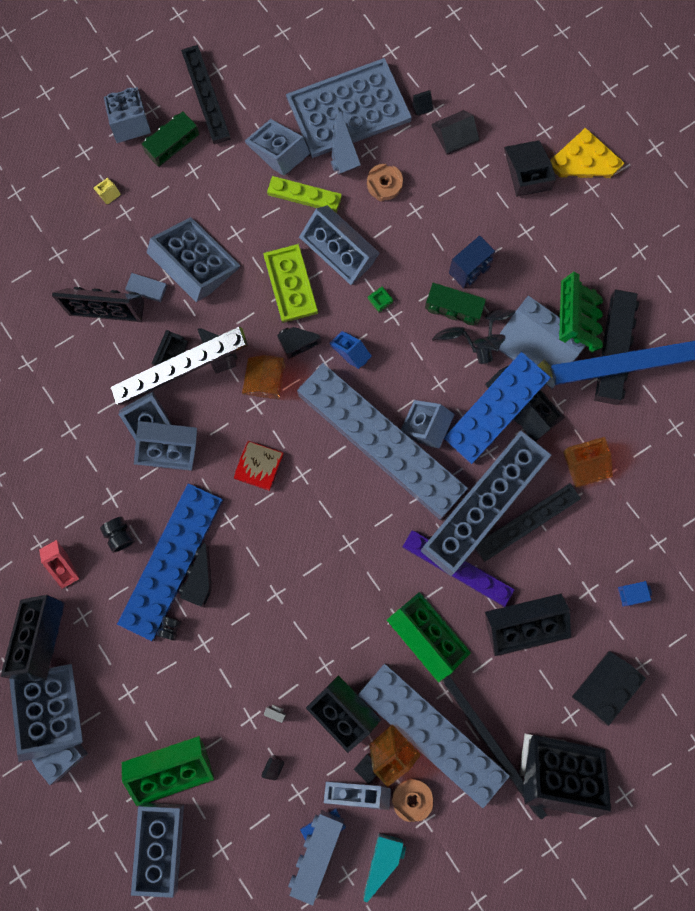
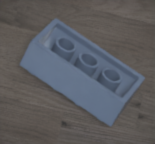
M328 205L315 209L299 236L350 285L354 284L372 266L380 254Z

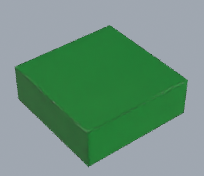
M383 286L368 296V300L378 313L394 301Z

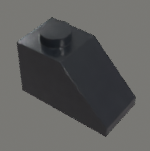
M296 327L285 328L277 335L278 342L288 360L321 344L319 334Z

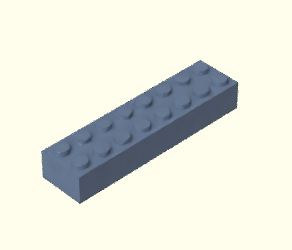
M520 431L423 546L421 552L448 575L452 576L550 458L551 454Z
M383 664L358 693V696L482 808L487 805L510 777L387 665Z

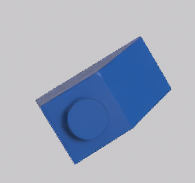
M343 331L329 343L350 365L357 369L364 366L372 357L361 340Z

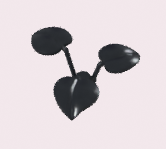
M500 309L487 313L485 315V319L489 320L487 337L478 338L472 342L465 331V327L455 326L439 331L432 338V341L435 339L449 340L463 335L472 347L473 353L477 354L478 363H489L493 361L491 350L498 351L506 339V336L503 334L492 335L493 322L509 318L516 310Z

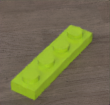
M272 176L267 190L268 196L314 208L328 205L336 213L342 198L340 193Z

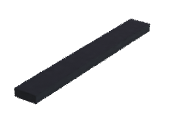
M448 675L442 680L443 684L524 798V781ZM529 805L539 819L542 820L547 816L542 807Z

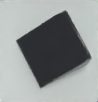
M430 90L413 95L412 106L417 116L433 111Z
M270 756L262 772V778L277 780L284 766V761Z

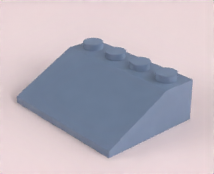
M191 217L151 237L147 254L195 302L210 295L240 268V265Z
M528 295L500 334L505 335L506 339L501 344L499 351L512 360L523 352L536 365L545 359L552 366L573 362L586 345L580 342L578 344L575 343L573 338L566 343L560 341V318ZM553 378L546 383L551 389L555 386Z
M72 664L49 668L47 680L31 682L9 679L19 762L41 758L83 743Z

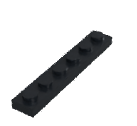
M198 45L182 49L181 52L213 144L230 140L226 123Z
M569 483L480 541L475 550L483 562H486L581 499L571 483Z

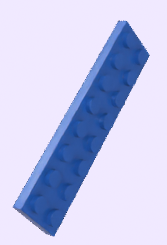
M189 483L187 484L117 625L150 641H154L158 629L162 625V617L167 615L195 558L196 550L201 546L223 499Z

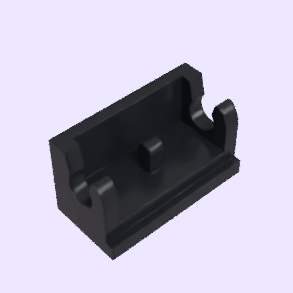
M166 330L151 364L157 366L184 353L189 342L184 340L183 336Z

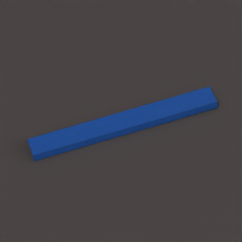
M695 341L552 365L551 371L554 384L559 385L695 361Z

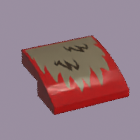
M247 441L235 471L234 479L270 491L284 453Z

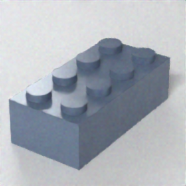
M142 803L138 806L131 896L173 898L178 892L184 804Z

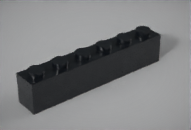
M615 289L610 296L601 357L629 352V347L632 346L634 336L631 335L632 329L635 328L637 321L634 315L639 307L638 293ZM628 373L597 378L594 401L617 405L625 397L626 389H623L624 382L627 381Z

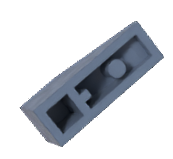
M341 112L335 115L331 161L334 172L337 171L338 175L361 165Z
M326 782L324 803L390 810L391 788Z

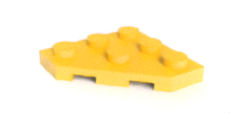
M586 128L550 160L554 173L559 177L566 178L567 176H578V178L603 176V178H611L624 165V162Z

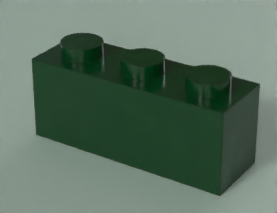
M182 111L180 114L175 115L166 125L161 126L152 136L144 140L142 143L144 152L160 167L199 136L197 125Z
M433 282L425 309L432 314L446 315L451 320H462L467 325H478L486 299Z

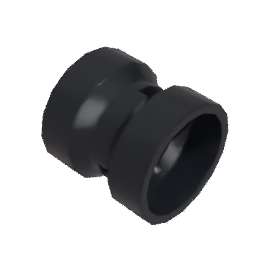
M163 616L161 620L162 626L158 629L157 636L176 641V632L182 622Z

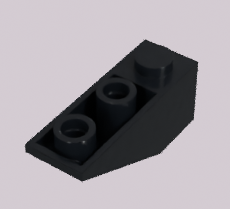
M205 543L197 548L194 565L191 564L187 571L189 576L187 582H183L179 590L181 599L203 608L212 591L209 546Z

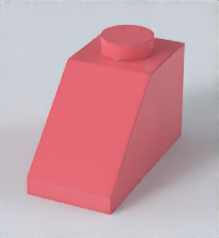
M57 540L39 549L41 563L62 589L79 580V576L68 554Z

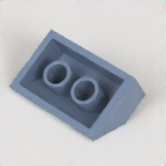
M138 421L134 464L192 471L197 428Z

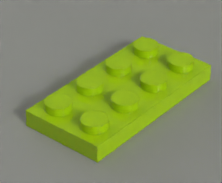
M299 244L263 253L282 323L318 314Z

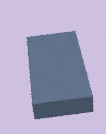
M131 273L125 290L126 292H136L142 297L161 302L167 285L166 283Z

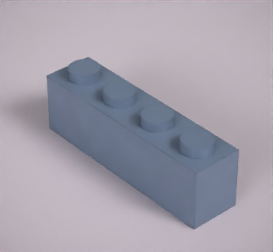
M321 810L320 815L315 814L311 824L314 831L312 836L307 835L303 846L307 848L305 855L300 854L296 867L299 868L297 876L292 875L288 885L291 888L289 896L313 906L342 829L343 818L332 815L324 810Z

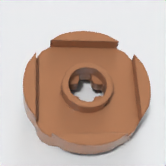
M379 164L370 170L367 177V189L378 201L382 202L393 199L402 191L403 177L400 170L395 166ZM382 179L385 181L389 180L388 185H382Z
M409 778L400 782L396 786L392 797L396 814L407 822L424 820L433 808V797L430 788L419 779ZM416 795L418 803L416 805H408V796L413 797Z

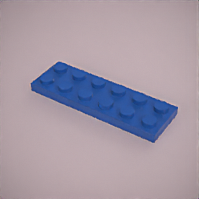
M521 352L444 439L473 464L551 377Z

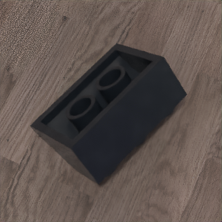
M608 651L572 695V698L598 721L609 726L647 678L629 663Z

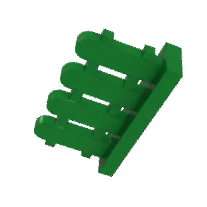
M572 272L561 281L559 340L566 343L573 338L575 343L578 344L580 342L588 346L590 351H597L602 348L603 344L596 336L603 332V328L596 321L603 317V313L596 306L602 304L603 299L596 293L595 289L590 290L582 285V282L579 281L580 274Z

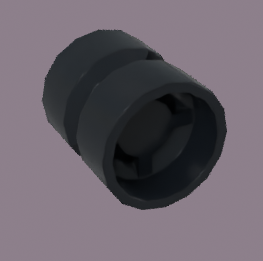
M123 517L114 518L100 527L104 538L109 539L107 544L112 553L119 552L135 542L132 533L126 531L128 526Z

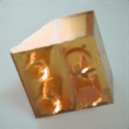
M605 437L570 446L563 451L575 488L613 477L612 457Z
M393 724L369 744L373 772L387 787L408 772L421 756Z

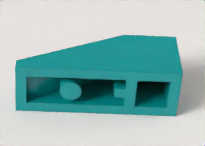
M381 833L378 834L363 895L364 902H368L398 866L399 860L404 859L406 847L403 846V839Z

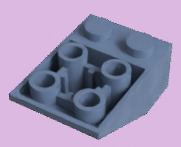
M138 87L127 88L122 92L110 93L104 97L109 125L116 143L151 133Z

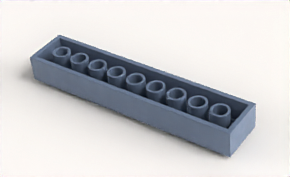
M324 363L297 390L298 396L439 520L444 517L468 489Z

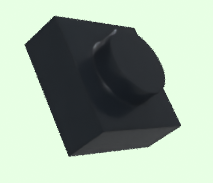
M366 754L353 770L369 784L382 767L371 756Z

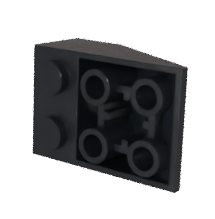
M539 140L504 147L516 197L552 190L556 178L552 163Z

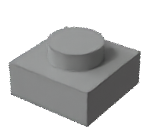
M276 705L266 707L263 714L283 723L286 717V713H283L284 709Z

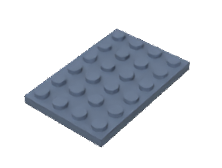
M385 58L286 94L287 101L312 158L332 151L335 115L338 112L342 113L352 143L411 122L412 119Z

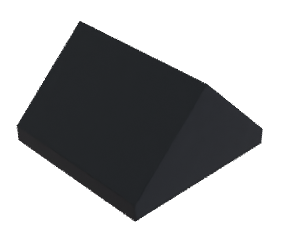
M465 110L434 122L431 125L446 155L479 141L474 115Z

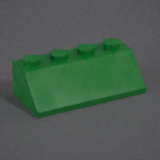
M420 592L387 619V622L438 683L451 674L471 654L469 649Z
M200 736L121 762L122 783L136 806L214 780L208 754Z

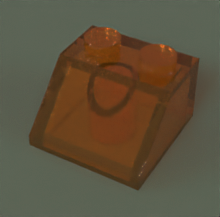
M269 355L248 358L242 394L279 400L285 368L284 358Z

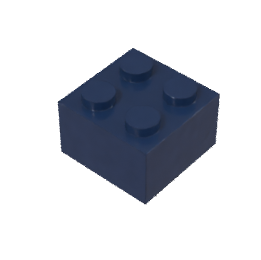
M479 235L452 259L449 274L463 289L467 285H473L481 273L485 274L491 268L495 250Z

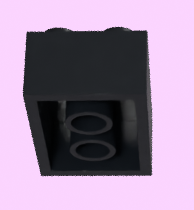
M339 675L306 707L310 714L347 753L365 739L381 721L375 712Z

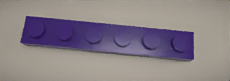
M412 530L402 548L445 572L421 552V549L429 540ZM466 561L452 575L453 578L503 607L506 606L514 591L513 588Z

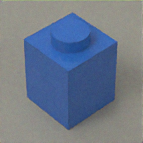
M646 581L618 587L622 606L651 601L652 591Z

